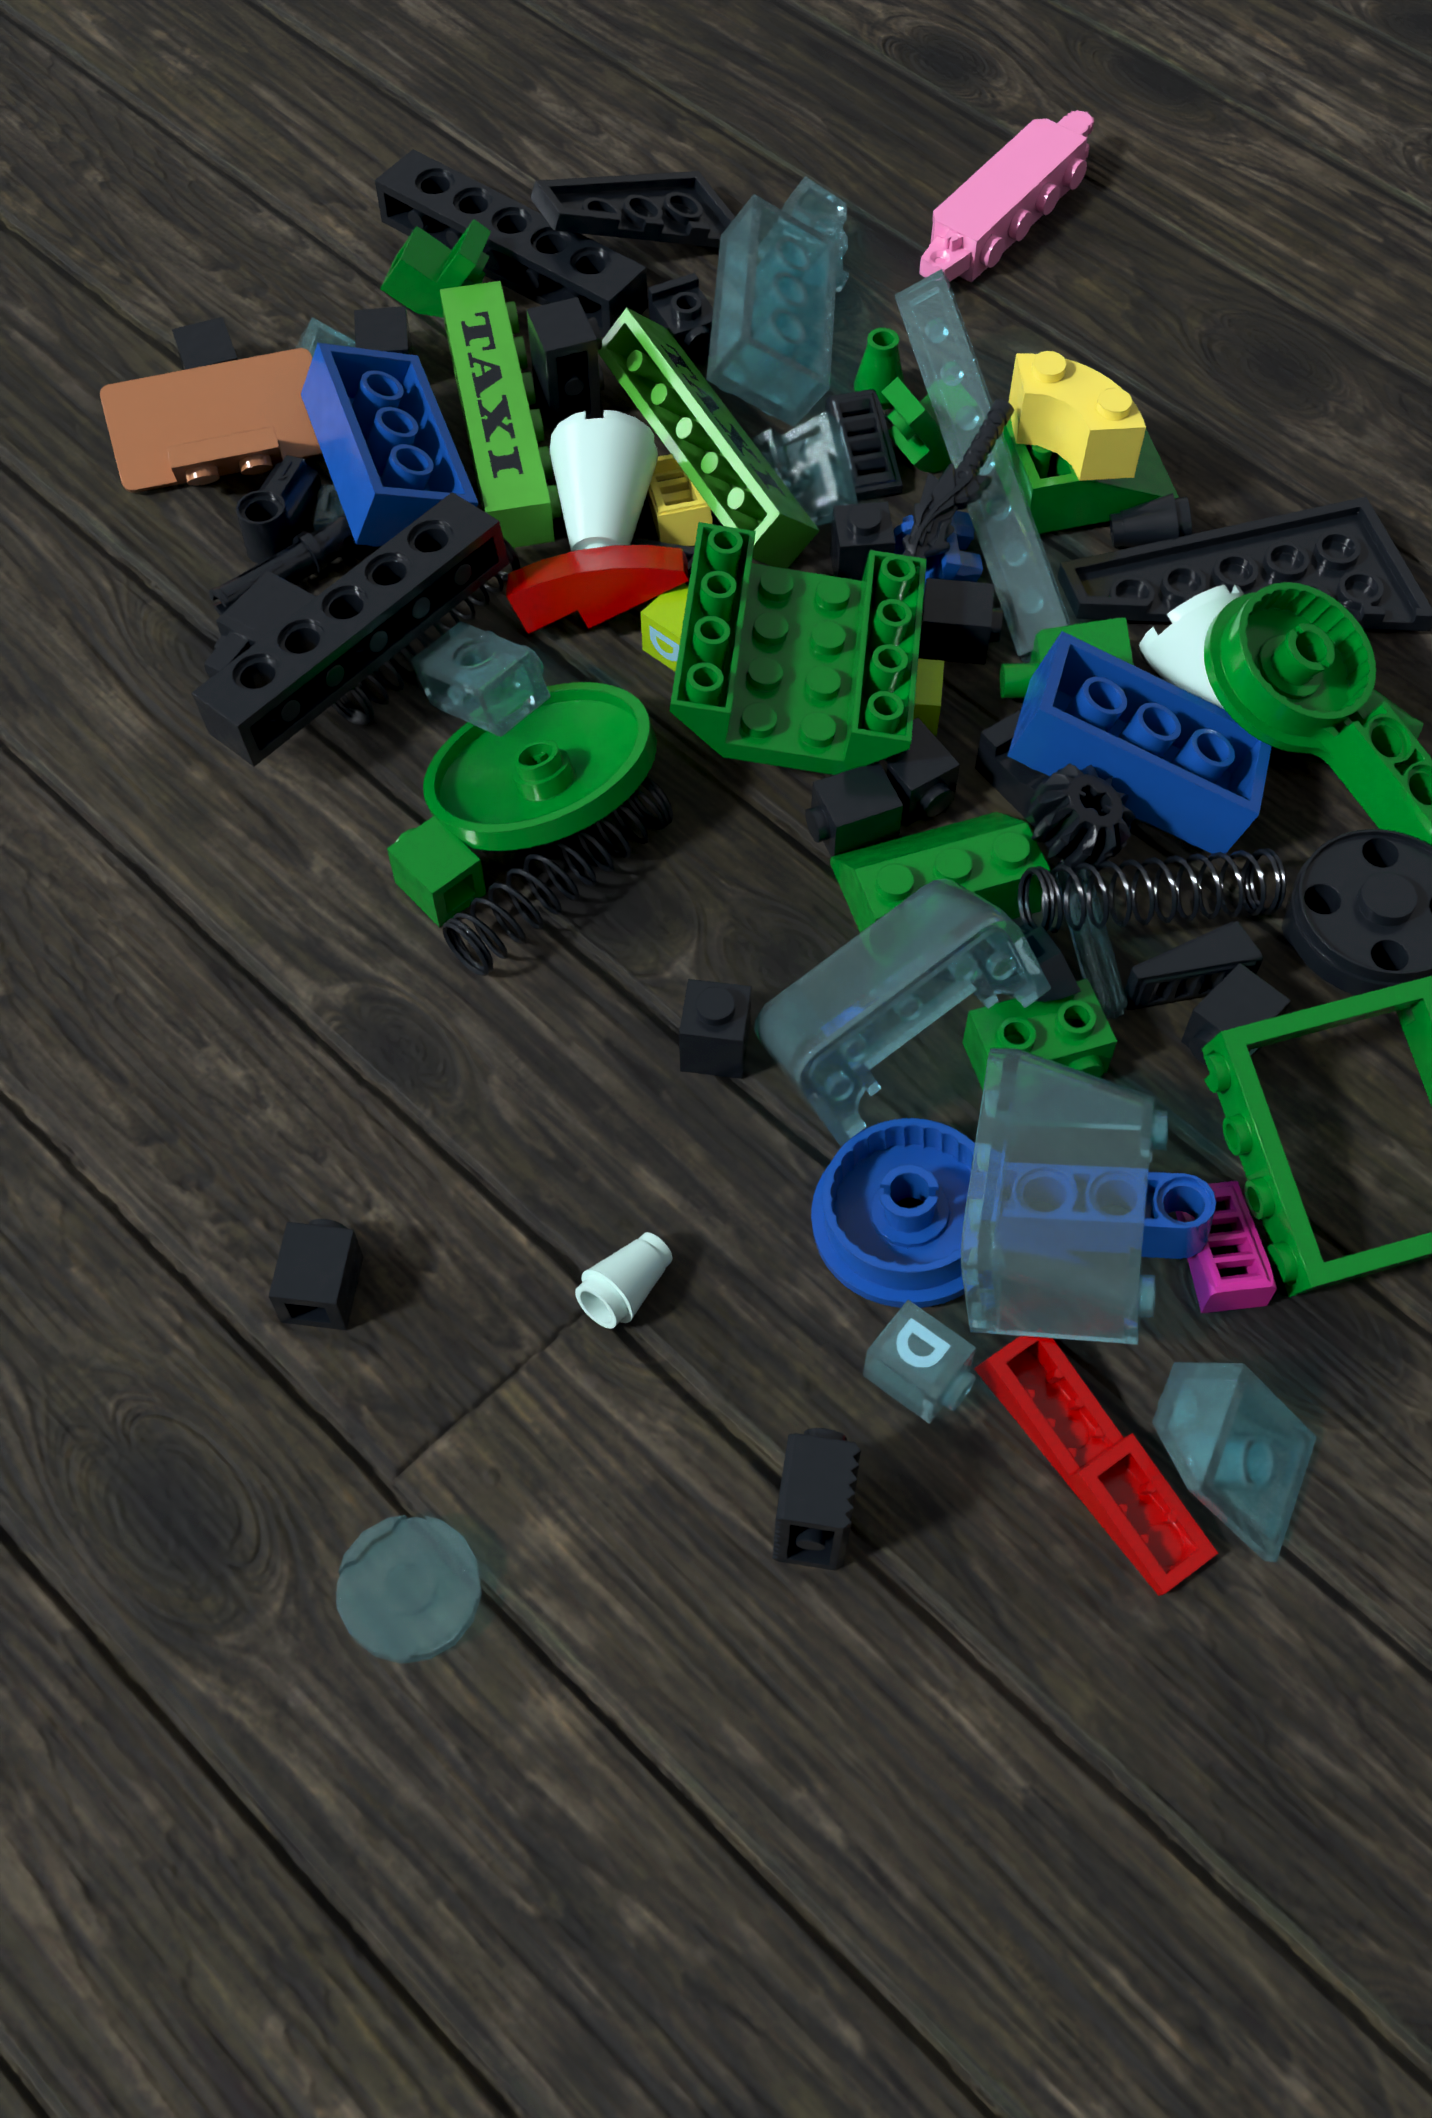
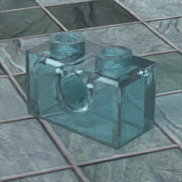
M462 621L411 659L431 706L499 737L506 734L551 697L542 676L544 672L543 664L531 648L526 645H518L497 636L491 631L481 630Z

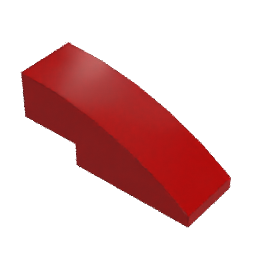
M611 545L576 550L542 559L508 573L506 597L528 634L577 610L589 629L689 581L687 557L682 548L655 545Z

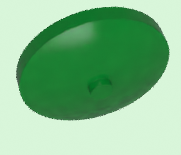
M573 682L534 689L509 698L480 713L458 729L441 746L428 766L424 777L423 794L432 817L435 815L467 847L486 851H508L544 845L591 826L624 803L641 785L652 767L657 750L656 735L645 706L632 693L622 688L603 683Z

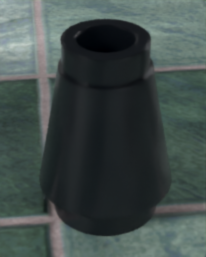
M1173 493L1122 510L1120 513L1109 515L1113 547H1135L1192 534L1191 512L1187 496L1174 498Z

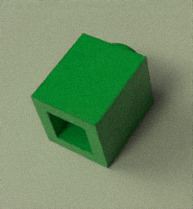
M435 815L417 828H411L402 833L396 842L387 848L395 883L439 928L450 918H453L456 913H461L468 908L472 900L486 895L481 859L457 836L450 832Z

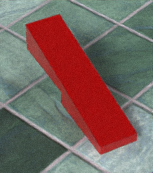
M1039 1322L973 1368L1158 1596L1166 1594L1218 1554L1134 1434L1122 1436L1042 1322Z

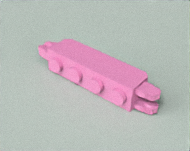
M1076 110L1068 113L1058 123L1047 118L1033 119L933 211L931 244L921 257L919 274L925 278H931L939 285L945 286L958 276L972 283L986 268L995 266L1006 249L1015 241H1021L1026 236L1030 227L1042 215H1048L1063 195L1070 189H1076L1081 183L1087 168L1085 160L1089 154L1087 137L1093 131L1094 117H1091L1088 112Z

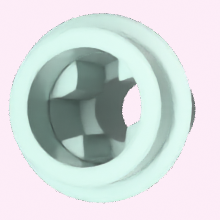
M649 1232L644 1233L638 1239L582 1273V1283L575 1290L579 1305L593 1321L605 1328H614L619 1322H630L665 1271V1268L672 1262L673 1257L670 1249L658 1236Z

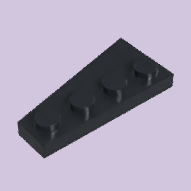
M699 171L536 180L530 197L554 231L735 250L743 249L748 236L745 228Z

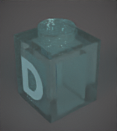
M907 1300L867 1350L863 1376L930 1424L943 1406L954 1411L972 1388L976 1377L969 1371L976 1347Z

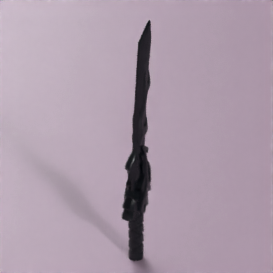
M1002 399L994 401L987 414L988 417L984 419L979 432L976 433L970 448L968 447L962 462L960 461L956 469L953 464H949L939 480L932 474H928L921 501L914 505V524L910 535L907 534L902 539L905 549L902 555L926 559V557L940 555L949 551L950 544L947 542V538L954 532V527L951 525V518L956 510L967 509L969 504L979 500L982 497V492L989 488L992 483L991 476L978 474L980 473V468L984 466L988 459V454L992 452L996 440L1001 436L1004 426L1007 425L1014 413V408L1010 403Z

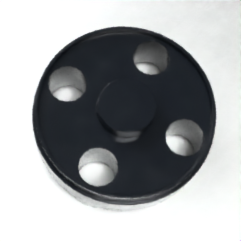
M1383 829L1356 830L1330 839L1311 855L1301 867L1287 899L1286 913L1282 922L1284 937L1294 946L1298 955L1314 973L1331 985L1350 993L1352 996L1432 976V845L1404 833Z

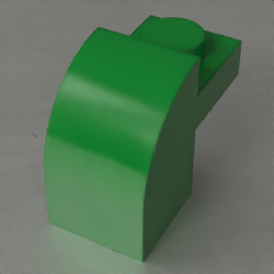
M473 219L451 250L416 226L395 256L380 290L418 314L444 318L440 289L482 283L486 274L483 272V269L489 259V255L484 253L483 249L491 231Z
M952 374L945 378L920 402L898 377L881 391L895 408L887 416L894 424L889 430L890 438L910 462L923 472H940L945 470L949 464L955 466L960 461L962 462L963 456L968 447L970 448L971 442L976 433L979 432L981 424L988 417L980 405Z

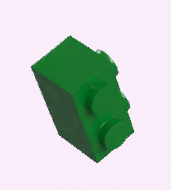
M1088 978L1076 981L1081 992L1059 1000L1039 1002L1014 998L969 1011L962 1043L989 1106L1008 1100L1012 1103L1027 1102L1039 1096L1044 1090L1068 1083L1074 1087L1084 1086L1096 1081L1104 1073H1107L1117 1040Z

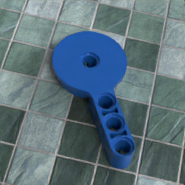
M901 1118L870 1126L853 1136L840 1148L823 1172L816 1186L812 1201L811 1221L814 1240L822 1260L835 1278L844 1286L861 1297L878 1304L899 1308H923L943 1304L966 1294L989 1275L1001 1258L1012 1252L1037 1251L1170 1259L1191 1258L1200 1253L1207 1245L1216 1199L1214 1191L1207 1182L1197 1176L1185 1173L1007 1165V1181H1004L980 1148L958 1130L932 1120ZM905 1198H915L924 1202L915 1208H904L896 1204ZM1045 1204L1056 1208L1058 1212L1051 1215H1042L1035 1213L1030 1208ZM1104 1208H1115L1126 1213V1216L1113 1219L1102 1215L1099 1211ZM1174 1211L1186 1212L1193 1216L1195 1220L1190 1222L1177 1221L1171 1218L1168 1213Z

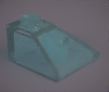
M1174 1362L1158 1402V1407L1152 1421L1153 1426L1187 1489L1260 1558L1267 1562H1277L1317 1437L1244 1363Z

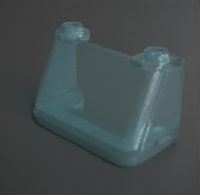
M944 878L933 880L921 887L767 1002L755 1019L754 1031L757 1039L771 1059L838 1144L842 1146L867 1127L858 1112L859 1102L865 1090L872 1096L881 1089L870 1069L972 993L988 1009L999 1001L996 994L1001 993L1013 995L1026 1008L1049 991L1051 987L1021 928L998 906L957 882Z
M990 1049L961 1243V1269L970 1332L1124 1344L1139 1343L1140 1318H1154L1156 1275H1143L1142 1266L1150 1163H1153L1154 1150H1167L1169 1114L1166 1110H1156V1098L1154 1096L1020 1049Z

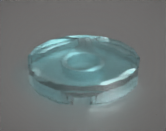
M406 1515L386 1518L363 1531L344 1554L338 1571L340 1576L337 1582L336 1603L337 1611L352 1639L374 1657L401 1664L430 1660L456 1645L474 1622L482 1595L479 1565L464 1536L443 1520L425 1516V1519L419 1517L407 1518Z

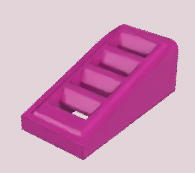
M1238 1181L1208 1184L1214 1191L1216 1202L1224 1201L1227 1209L1214 1211L1211 1225L1230 1223L1232 1231L1210 1233L1207 1245L1203 1250L1191 1258H1187L1201 1313L1267 1306L1277 1287L1270 1262ZM1176 1211L1178 1221L1190 1222L1195 1220L1193 1216L1186 1212ZM1236 1245L1238 1253L1212 1255L1210 1248ZM1242 1266L1243 1274L1221 1277L1218 1269Z

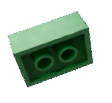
M993 812L832 856L830 859V865L871 959L959 935L966 931H973L1019 918L1021 916L1018 907V886L1021 876L1030 867L1041 866L1050 872V868L1037 842L1031 840L1033 834L1028 823L1000 812ZM1036 874L1032 876L1029 890L1031 914L1040 912L1042 906L1043 890Z

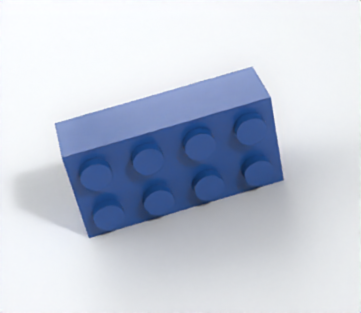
M317 343L301 391V397L355 543L373 547L383 546L452 492L477 507L478 500L419 357L410 354Z
M1061 631L1030 678L1007 756L1048 776L1056 773L1059 769H1063L1069 763L1076 766L1079 770L1092 765L1098 777L1106 779L1113 776L1112 787L1117 792L1129 795L1125 807L1134 813L1136 819L1153 825L1211 854L1217 852L1226 854L1260 813L1272 746L1258 740L1245 731L1224 709Z

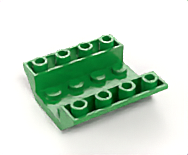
M699 522L670 712L723 758L836 775L860 766H867L908 750L912 742L927 559L870 550L862 581L752 563L756 531Z

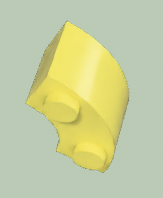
M1043 351L1038 354L1016 353L1008 401L1014 408L1011 422L1016 444L1037 445L1057 453L1072 465L1079 481L1134 478L1146 425L1130 394L1102 373L1086 365L1065 359L1057 352Z

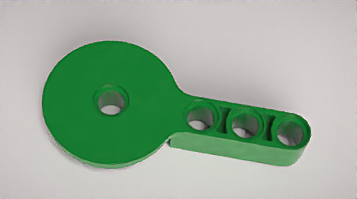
M1292 582L1271 584L1257 592L1242 595L1228 603L1211 622L1204 641V664L1207 677L1214 694L1225 711L1245 731L1270 746L1290 752L1309 753L1323 759L1379 829L1404 833L1432 845V758L1386 700L1369 714L1366 713L1364 705L1371 696L1375 685L1376 662L1370 641L1356 618L1341 603L1328 594L1311 586Z

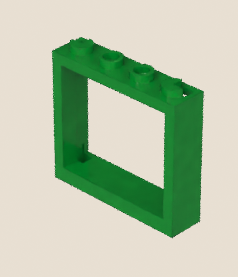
M1432 976L1224 1030L1202 1048L1210 1073L1204 1078V1081L1209 1090L1218 1095L1225 1115L1223 1134L1226 1144L1232 1154L1235 1156L1239 1155L1247 1178L1244 1190L1248 1207L1254 1217L1262 1220L1270 1243L1267 1247V1257L1271 1267L1277 1265L1288 1298L1432 1257V1232L1323 1262L1248 1050L1396 1011L1432 1107Z

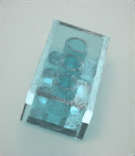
M755 194L748 200L720 238L706 380L715 384L721 390L758 407L764 413L795 427L830 389L838 243Z

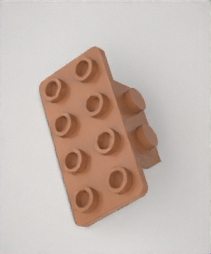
M296 348L105 385L100 391V398L123 487L128 492L137 493L183 483L193 486L205 485L217 481L220 478L219 476L238 472H241L243 475H255L267 472L273 468V465L282 462L286 455L303 459L323 456L301 397V391L312 361L311 353L305 348Z

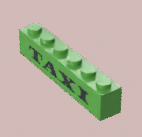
M501 281L440 289L445 330L482 511L499 520L502 535L513 548L555 542L552 519L562 518L561 503L557 484L547 486L546 480L553 479L548 446L538 447L537 442L544 441L543 424L540 409L530 410L529 405L536 404L531 372L521 373V369L528 368L523 336L513 337V334L520 333L515 301L505 302Z
M626 307L602 339V349L598 350V354L722 525L756 531L752 559L773 567L787 569L820 530L669 330Z

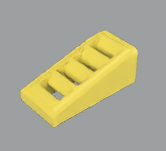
M671 454L658 456L646 496L659 541L689 547L695 546L698 523L713 524L711 508Z

